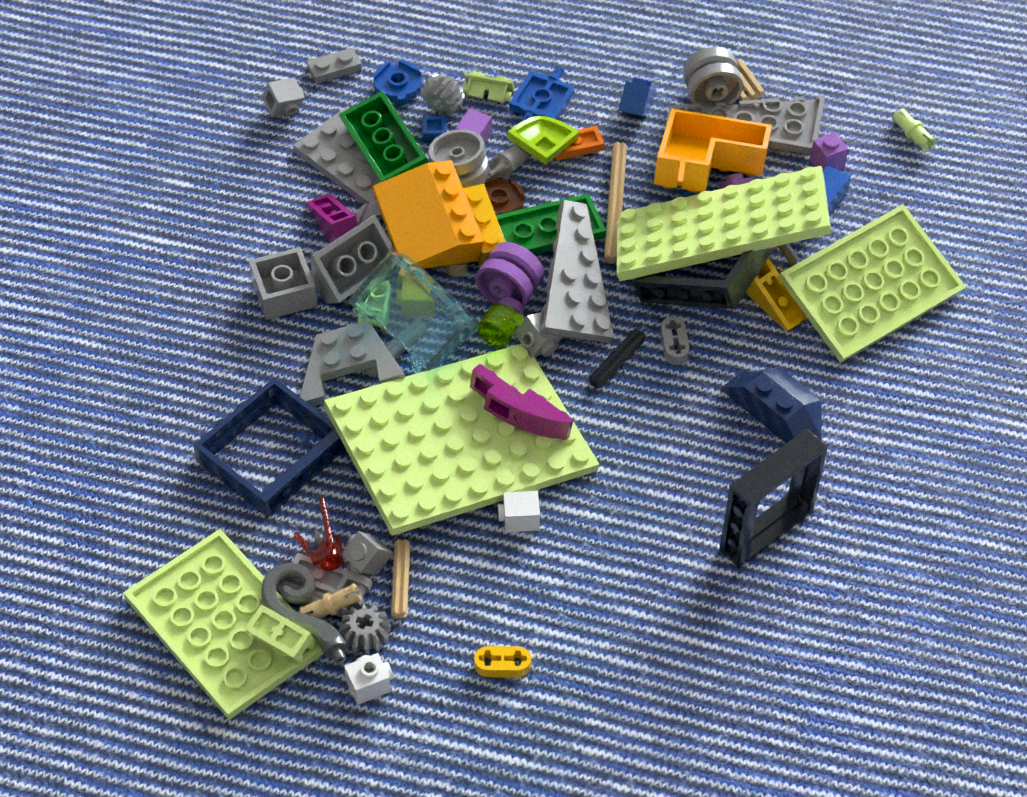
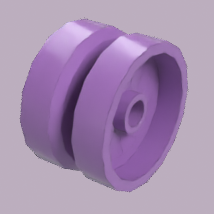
M502 242L493 248L487 260L475 274V283L482 295L496 306L500 299L504 297L514 298L525 306L543 280L544 269L536 256L526 248L515 243Z

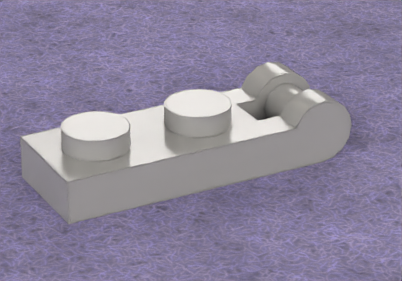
M297 553L292 562L303 565L313 574L315 589L318 591L333 594L346 588L347 585L351 586V584L355 583L359 591L349 594L348 597L361 594L362 601L350 605V608L352 606L357 610L364 603V594L368 593L373 585V582L363 575ZM288 578V580L303 585L302 581H300L299 579Z

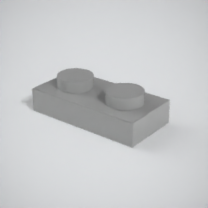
M352 47L308 60L307 68L315 83L318 84L362 71V63Z

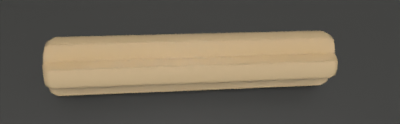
M398 539L394 544L391 616L394 619H404L407 617L410 542L406 539Z

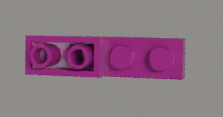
M478 364L472 370L470 388L485 398L484 409L512 426L536 435L560 440H567L570 437L574 419L548 402L544 396L537 394L532 389H528L524 394L520 393L517 388L509 385L493 371L488 370L481 364Z

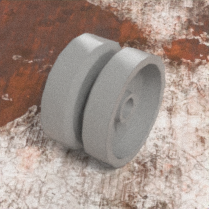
M709 47L701 49L692 54L682 68L683 78L693 104L709 107L716 106L717 102H726V105H731L740 97L743 91V80L738 71L736 59L731 51L725 48Z
M465 129L452 130L436 137L430 144L428 151L430 162L452 160L463 188L484 184L488 179L490 170L486 158L485 144L482 137L476 132Z

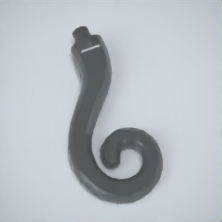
M284 563L273 567L268 571L261 585V598L264 606L311 632L326 658H333L336 664L344 662L346 660L344 652L347 645L336 628L324 620L289 609L281 603L277 596L276 588L280 582L288 578H296L302 581V588L293 590L290 586H284L281 589V595L287 602L292 604L306 602L315 592L313 574L306 567L297 563Z

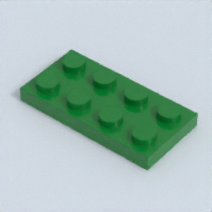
M589 193L496 215L505 242L518 244L534 255L553 251V242L557 237L556 223L559 205L564 200L587 204L594 240L606 238V229Z

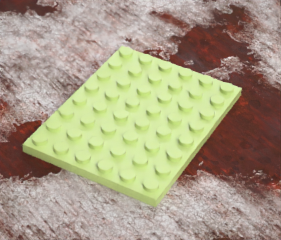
M522 344L324 400V408L392 536L503 501L504 492L536 491L598 471L599 463L574 421L570 437L567 440L536 435L512 426L484 409L485 398L470 388L472 370L478 364H481L488 370L493 371L506 383L517 388L520 393L524 394L528 389H532L537 394L544 396L555 407L569 415L535 357L531 358L527 349Z

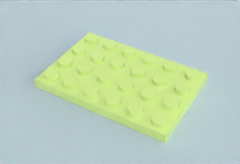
M904 204L781 272L778 276L779 280L840 363L958 295L966 288Z
M219 529L123 592L126 601L226 718L230 720L324 653L317 643L313 650L306 648L303 653L304 662L299 663L244 630L261 604L264 605L261 598V585L264 576L226 534ZM276 591L281 603L289 609H292V607Z

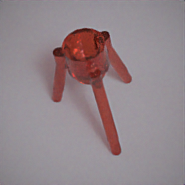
M320 497L319 502L326 540L319 543L315 553L298 532H295L293 535L311 558L313 566L320 565L321 569L325 571H333L344 564V559L341 555V535H336L334 543L325 498Z

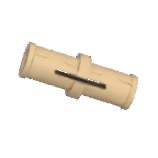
M353 583L351 586L333 594L330 592L323 594V598L301 606L300 613L306 614L314 611L309 616L319 619L329 614L334 616L339 613L340 609L361 602L362 597L360 593L348 597L349 594L359 591L356 584Z

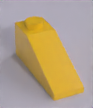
M768 258L747 289L746 294L787 332L807 317L779 280L778 276L780 274Z

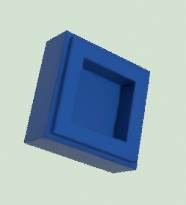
M447 116L422 117V141H433L436 137L447 132Z

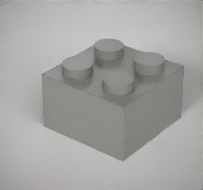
M301 247L249 260L251 281L265 320L318 307L316 286Z

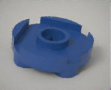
M399 61V64L391 65V62L384 63L374 72V93L377 94L383 91L390 102L397 106H404L408 101L416 98L423 88L421 71L416 65L407 61ZM402 80V83H394V82H393V81L398 82V81Z

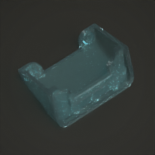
M389 251L348 300L353 306L352 311L359 318L365 320L367 317L375 320L411 354L410 359L412 362L410 365L418 373H428L431 369L437 368L481 325L465 307L404 253Z

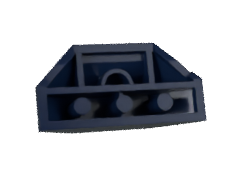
M781 367L740 372L722 386L721 390L785 443H788L805 429H808L815 436H819L820 440H822L821 399Z

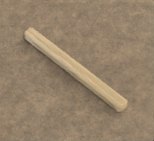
M615 142L612 148L604 261L612 264L617 263V221L621 216L627 152V145L624 142Z

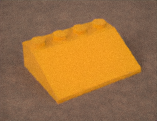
M452 160L426 163L373 186V193L402 271L478 261L484 240Z

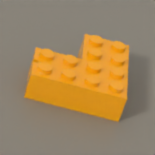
M671 109L657 156L654 184L661 185L664 188H677L678 185L689 192L697 193L706 191L711 168H717L723 172H741L748 176H762L772 125Z

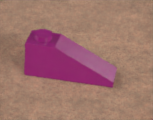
M331 194L306 202L309 211L329 244L358 226L356 215Z

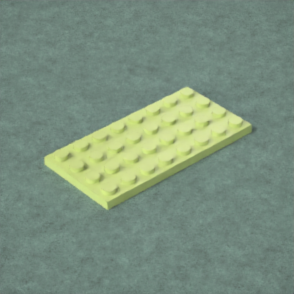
M822 166L807 167L801 171L781 173L775 177L755 179L745 184L729 185L715 191H703L689 197H678L672 201L652 203L646 207L624 210L617 221V275L619 281L740 255L749 250L757 251L832 234Z

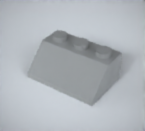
M375 215L310 256L312 278L326 304L340 303L371 280L399 263L396 252Z

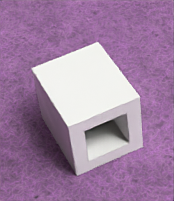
M538 491L503 493V504H498L499 521H504L505 532L539 531L540 508Z

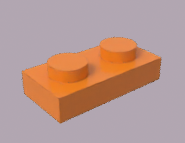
M593 126L579 129V138L556 156V161L604 151L605 143L598 127Z

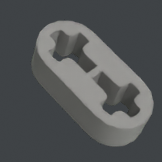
M667 317L661 325L664 357L672 365H681L688 360L689 356L686 325L678 317ZM669 328H674L677 332L676 336H672V330ZM673 346L678 347V352L680 354H676L675 350H673Z

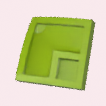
M535 116L511 128L508 131L507 139L546 165L579 138V131L559 120L545 116Z

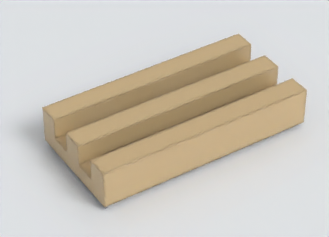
M738 59L736 61L738 71L743 80V88L748 94L746 96L742 91L738 98L739 101L756 100L764 97V89L743 60Z

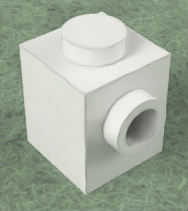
M378 653L371 656H362L355 662L344 666L345 679L357 705L391 692L390 680L394 679L389 663H383Z

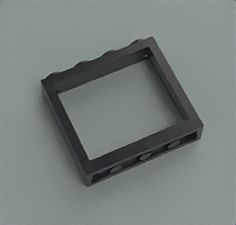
M775 248L743 252L725 280L664 277L667 271L635 278L633 283L641 303L735 309Z
M808 429L802 431L730 485L719 550L738 568H741L813 513L828 447L820 440L819 436H815ZM791 478L788 494L756 518L759 501Z

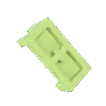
M262 604L244 628L246 632L299 663L304 662L303 653L306 648L313 650L317 644L311 632Z

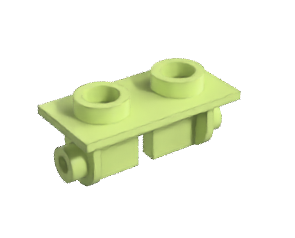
M476 71L472 73L464 72L466 84L463 83L462 87L466 97L483 99L485 91H488V101L503 104L511 101L512 92L514 93L515 89L513 81H510V79L503 76L487 77L485 74Z

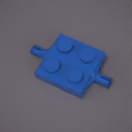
M556 66L551 75H541L533 71L528 73L509 102V110L524 115L519 123L535 116H545L556 120L560 118L575 94V86L560 80L565 72L562 67Z

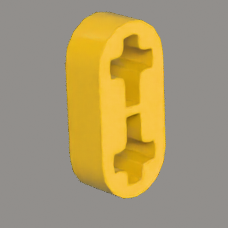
M486 646L478 649L475 653L474 667L476 672L483 677H523L531 669V654L527 649L518 646ZM485 658H491L490 666H485ZM515 658H521V666H515Z

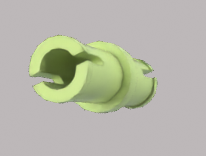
M900 109L903 115L898 111L893 115L892 120L905 131V136L910 140L913 139L923 151H929V148L932 149L935 146L936 139L924 129V125L920 121H915L905 109Z

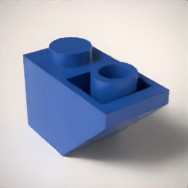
M634 77L633 82L626 81L619 111L647 116L657 87L651 86L652 81Z

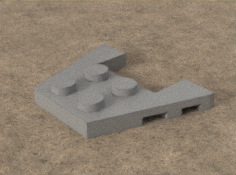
M367 320L316 335L300 397L311 406L324 404V400H326L324 381L376 366L381 384L396 379H403L405 375Z

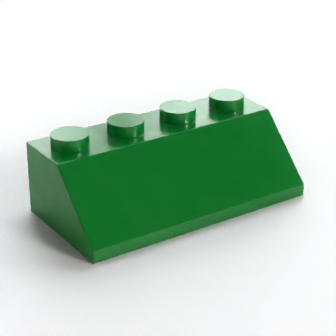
M383 91L338 114L380 182L429 163L426 155Z

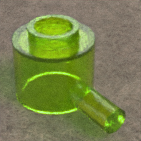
M494 303L477 325V331L487 343L495 347H505L513 337L518 326L524 322V318L521 314H517L512 307L501 303Z

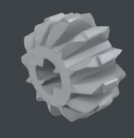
M442 72L440 74L434 73L430 76L421 90L424 95L423 100L429 103L428 106L433 107L435 112L440 111L443 115L447 113L452 115L458 110L465 98L464 89L458 85V81H454L451 76L447 77Z
M362 603L360 610L351 606L349 610L350 615H343L341 619L342 625L339 628L340 635L347 647L352 646V651L355 654L362 649L368 655L372 648L379 652L381 644H387L389 640L388 634L391 631L385 611L378 612L376 605L366 609L364 603Z

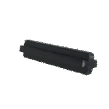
M637 328L634 329L589 376V384L596 389L601 388L645 341V333Z

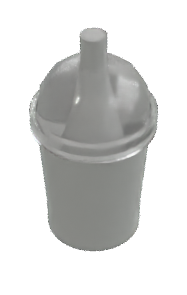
M515 144L504 152L496 154L490 163L491 171L488 175L490 177H510L518 167L529 159V153Z

